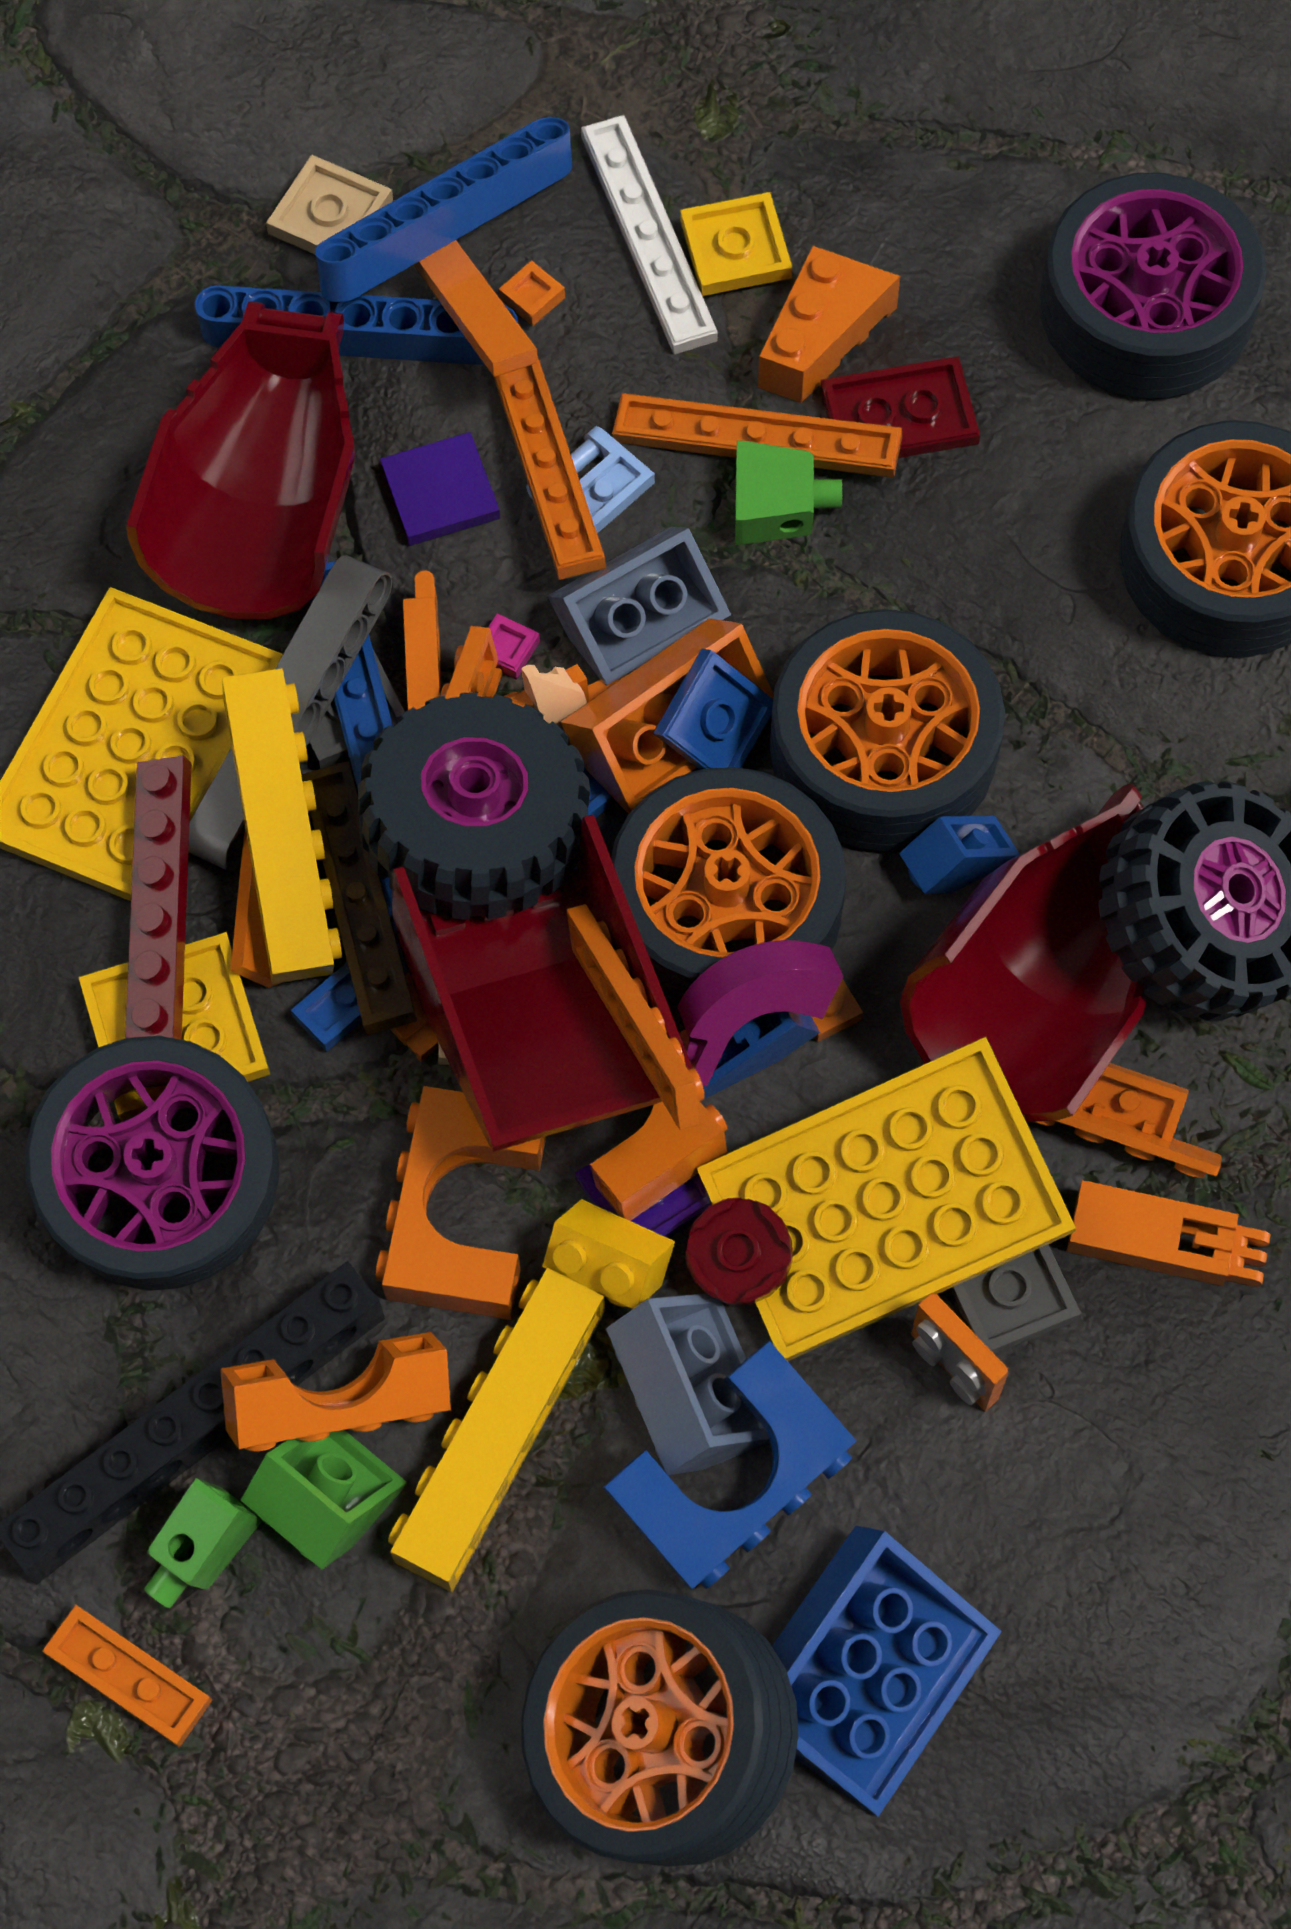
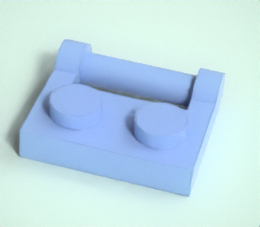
M595 426L584 435L585 442L571 453V457L577 473L597 456L604 457L599 464L579 480L598 534L655 483V473L606 431ZM527 485V487H526L527 492L529 493L530 497L532 498V495H531L529 486Z

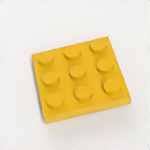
M227 932L185 944L182 1040L191 1041L220 1055L239 1071L247 1082L271 1075L241 977L230 971L232 948ZM129 962L78 977L98 1047L125 1039ZM166 1086L144 1088L153 1102H155ZM136 1090L123 1094L114 1100L117 1114L121 1121L131 1119L148 1108Z

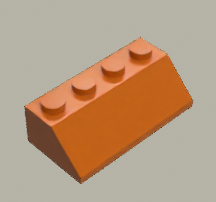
M708 618L561 721L566 734L569 736L568 739L571 745L576 747L585 763L584 768L627 813H630L650 792L673 778L688 774L697 768L653 733L701 649L714 651L774 700L773 692L742 623Z

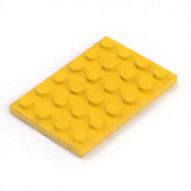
M109 587L0 780V849L131 901L137 762L184 755L192 763L191 821L231 749L222 694V677L274 670L283 654Z
M986 1037L697 1167L712 1205L727 1198L756 1200L768 1205L784 1221L792 1239L793 1262L786 1280L771 1296L756 1302L774 1346L787 1361L919 1303L931 1293L934 1295L939 1294L1077 1232Z

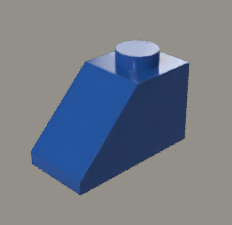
M996 816L938 817L899 853L909 868L908 874L910 879L918 888L923 890L924 894L954 893L989 875L1005 862L1020 855Z

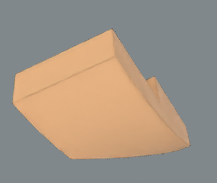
M535 665L522 667L524 690L534 704V709L544 714L543 719L550 724L553 721L565 732L561 721L587 704L585 694L580 685L573 683L565 669L561 667H554L548 673H539Z

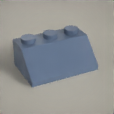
M670 527L608 561L606 569L589 572L547 595L568 638L599 679L603 680L605 685L637 669L708 618L723 620L731 615L689 528Z
M709 1294L651 1298L645 1300L606 1328L615 1349V1355L622 1366L634 1395L636 1406L642 1414L654 1443L656 1454L667 1475L704 1470L771 1443L760 1421L723 1380L744 1362L746 1357L722 1301L712 1298Z

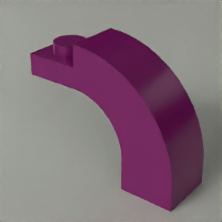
M795 940L759 943L722 958L704 971L690 985L677 1006L686 1028L681 1031L680 1037L692 1068L697 1070L703 1086L707 1087L731 1037L750 1020L772 1012H793L823 1019L844 977L830 947Z

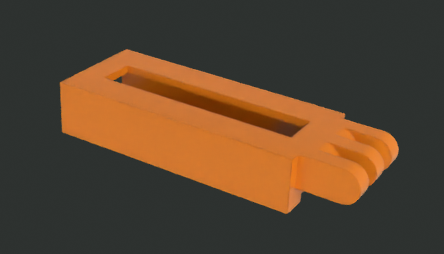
M426 570L418 572L415 576V598L403 599L408 710L413 707L417 710L425 706L426 701L440 697L442 691L438 601L434 576Z
M1082 1180L1078 1189L1072 1219L1077 1232L1069 1235L1066 1252L1223 1286L1225 1281L1259 1287L1263 1284L1264 1274L1258 1270L1245 1268L1244 1264L1263 1267L1266 1265L1267 1253L1247 1248V1244L1257 1247H1268L1271 1234L1263 1230L1237 1225L1239 1214ZM1180 1235L1194 1236L1192 1248L1199 1249L1202 1246L1214 1249L1213 1257L1178 1250Z

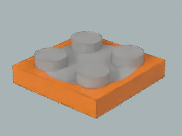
M931 1293L918 1305L911 1335L915 1338L912 1344L918 1354L928 1364L935 1366L939 1363L952 1377L950 1385L963 1401L969 1405L976 1402L986 1412L999 1400L1009 1373L1008 1368L937 1294Z

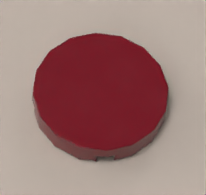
M727 1198L709 1206L694 1221L689 1233L686 1262L694 1281L712 1298L730 1305L754 1304L771 1296L786 1280L793 1262L792 1239L784 1221L768 1205L756 1200Z

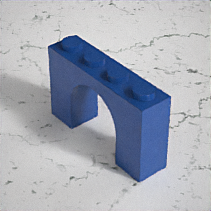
M770 1341L759 1347L723 1379L763 1425L772 1446V1468L764 1488L753 1500L740 1508L724 1512L701 1507L691 1501L677 1487L646 1450L637 1455L601 1487L689 1589H693L699 1583L705 1590L713 1585L730 1569L724 1561L740 1546L746 1553L753 1549L771 1532L765 1524L781 1509L787 1516L790 1515L812 1495L806 1487L815 1478L823 1473L827 1479H830L852 1459L847 1450L857 1442L856 1439Z

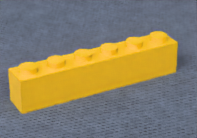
M283 668L222 677V694L271 982L275 984L332 975L334 969L333 959L342 958L338 929H328L325 910L333 909V899L329 878L319 879L316 861L325 859L321 831L320 829L311 830L308 811L316 810V801L312 780L302 781L299 763L308 762L304 733L303 731L294 733L291 714L299 713L295 683H285Z
M548 1267L540 1281L532 1279L527 1285L519 1302V1308L523 1309L515 1327L506 1325L501 1332L493 1350V1353L498 1355L489 1374L481 1371L476 1377L467 1400L473 1403L463 1421L455 1418L450 1424L441 1444V1447L446 1449L437 1468L429 1465L424 1471L415 1490V1495L420 1497L410 1516L403 1513L399 1517L388 1539V1543L393 1545L390 1552L396 1564L451 1593L455 1589L605 1312L604 1295Z

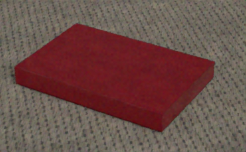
M959 356L822 379L820 382V391L827 419L902 428V441L898 458L979 444L980 432Z

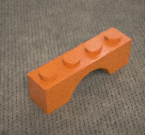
M431 1332L379 1341L375 1354L364 1372L351 1383L330 1391H311L293 1384L274 1359L221 1368L225 1428L238 1449L265 1451L275 1447L276 1442L297 1438L308 1442L319 1441L327 1438L330 1432L346 1429L358 1432L373 1431L380 1428L384 1422L400 1419L408 1422H422L431 1419L434 1413L451 1410L447 1349Z

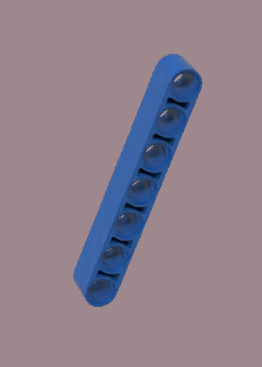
M556 117L538 119L322 241L315 249L321 295L333 302L350 301L567 176L572 170L569 124L565 120Z
M219 285L203 289L195 300V310L202 337L205 342L214 347L220 348L239 326L248 302L252 301L264 303L265 308L321 316H327L328 312L342 313L344 315V330L339 347V356L485 365L439 300L360 295L350 301L333 302L325 299L321 292ZM506 306L508 311L511 313V315L518 323L517 315L515 314V312L511 308ZM448 331H457L455 333H446Z

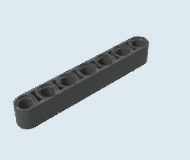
M347 555L341 556L332 566L320 591L314 598L275 668H283L286 684L295 683L299 713L291 714L294 733L303 731L306 747L384 608L392 588L391 574ZM232 747L190 821L188 852L230 872L236 870L241 865L243 838L246 832Z

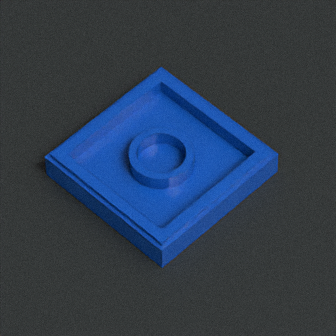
M701 649L653 734L700 770L724 767L742 768L772 715L773 699L714 651Z

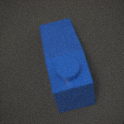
M772 1012L756 1017L744 1024L729 1040L707 1087L703 1086L704 1099L779 1062L819 1034L820 1031L812 1017L793 1012Z

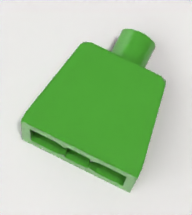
M737 441L735 545L808 536L812 533L814 508H842V479H814V454L811 452L749 441Z
M196 1478L148 1549L147 1553L162 1565L145 1586L144 1591L170 1609L187 1585L207 1590L246 1543L262 1520L255 1512L222 1487ZM194 1544V1553L189 1559V1551Z

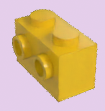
M581 1199L555 1221L542 1267L546 1269L548 1267L606 1296L608 1301L617 1306L634 1309L649 1299L662 1286L675 1241Z

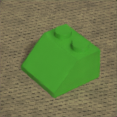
M346 1430L330 1432L327 1438L319 1441L308 1442L301 1441L298 1438L287 1440L267 1453L241 1501L255 1512L264 1523L270 1525L296 1547L305 1558L311 1560L323 1570L349 1551L399 1495L407 1482Z

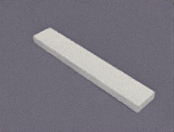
M618 116L582 127L581 137L673 354L717 342L718 331L625 116Z

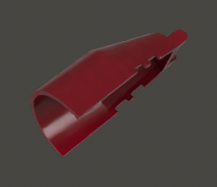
M249 301L242 322L210 359L211 367L199 381L193 379L186 388L187 396L175 410L169 408L161 418L126 529L128 541L139 567L163 591L195 609L232 619H272L300 610L320 591L355 460L354 440L351 432L339 356V347L344 330V315L342 313L328 312L327 316L268 309L265 308L264 303Z
M1132 783L1121 787L1113 793L1098 814L1005 862L986 876L909 974L900 999L906 1034L924 1064L986 1037L1026 1122L1054 1121L1073 1116L1136 1026L1145 1009L1147 1001L1141 998L1144 987L1137 981L1132 982L1121 969L1123 963L1116 951L1111 952L1105 938L1108 935L1105 920H1100L1098 906L1099 900L1102 899V888H1098L1100 870L1102 865L1108 863V859L1105 858L1106 849L1112 837L1120 833L1122 824L1132 814L1145 808L1140 802L1142 795Z

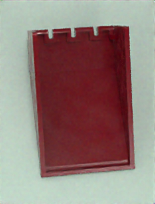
M593 814L582 819L578 867H575L569 873H565L564 883L554 893L548 896L544 893L541 894L538 904L520 912L517 908L507 911L504 917L487 919L486 916H470V920L452 918V914L448 913L449 918L443 920L440 911L434 914L426 910H419L404 866L393 869L392 916L398 930V942L421 1007L492 1152L662 1102L573 953L566 909L586 904L597 922L603 920L606 923L613 949H622L629 966L631 978H640L646 992L649 1007H657L664 1020L666 1035L668 1038H677L683 1051L685 1066L688 1070L692 1069Z

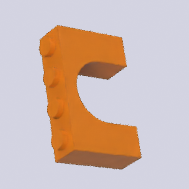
M423 1086L420 1103L412 1102L409 1109L407 1133H412L413 1138L410 1152L401 1151L399 1157L397 1182H402L403 1186L400 1200H391L389 1205L386 1231L393 1232L389 1251H380L376 1267V1281L382 1282L386 1300L511 1320L521 1271L519 1255L464 1246L446 1239L429 1222L427 1218V1205L431 1192L439 1180L448 1172L462 1165L482 1162L540 1171L546 1136L492 1152L463 1092Z
M698 1101L700 1124L679 1130L664 1103L654 1104L647 1121L637 1132L590 1164L596 1188L620 1217L629 1221L633 1220L697 1175V1167L722 1157L727 1153L724 1132L728 1130V1127L722 1115L713 1105L709 1104L704 1107Z

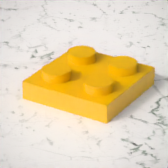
M770 192L680 210L681 225L702 296L792 278V264Z

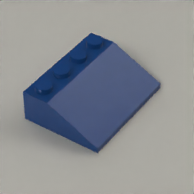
M855 1525L772 1645V1648L786 1668L796 1700L798 1743L795 1759L877 1817H879L1002 1632L886 1531Z

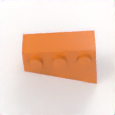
M812 246L759 356L758 388L802 403L820 385L822 379H826L840 366V360L856 344L860 346L869 337V331L884 316L888 318L897 309L900 276Z

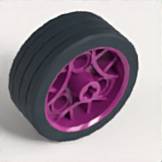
M1133 173L1108 179L1083 192L1064 210L1053 228L1039 294L1041 322L1049 343L1064 363L1085 380L1114 393L1137 398H1168L1196 391L1222 376L1238 360L1249 341L1267 274L1263 245L1255 226L1239 206L1218 190L1194 179L1167 173ZM1195 297H1199L1219 307L1192 302Z
M165 1036L125 1038L98 1047L71 1064L47 1089L32 1118L25 1147L26 1183L35 1211L53 1239L88 1271L117 1285L143 1290L182 1288L211 1278L235 1262L259 1236L273 1209L279 1181L278 1146L264 1107L245 1077L220 1055L191 1041ZM166 1086L155 1102H153L144 1088ZM136 1090L148 1108L132 1119L116 1124L109 1103L123 1094ZM190 1108L198 1113V1120L190 1130L176 1131L171 1128V1120L177 1111ZM100 1111L105 1126L87 1127V1124ZM227 1119L232 1124L237 1142L213 1138ZM98 1149L112 1150L114 1159L112 1165L107 1170L96 1173L88 1169L89 1157L93 1152ZM207 1151L237 1157L238 1162L234 1180L202 1182V1169ZM156 1157H161L163 1160L156 1161ZM152 1166V1170H147L145 1167ZM75 1193H96L84 1216L79 1208ZM227 1195L223 1204L212 1215L205 1196ZM112 1197L124 1201L138 1211L115 1238L96 1229ZM177 1198L189 1201L190 1211L184 1220L177 1223H169L164 1220L163 1211L168 1202ZM149 1224L156 1243H132Z

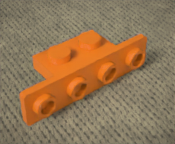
M1113 1063L1108 1064L1073 1116L1061 1120L1037 1122L1053 1126L1055 1121L1075 1127L1074 1133L1083 1139L1104 1143L1105 1138L1124 1144V1150L1127 1153L1144 1160H1154L1156 1155L1176 1162L1174 1165L1175 1169L1197 1178H1204L1206 1173L1217 1176L1221 1166L1222 1155L1173 1138L1189 1093L1188 1089Z

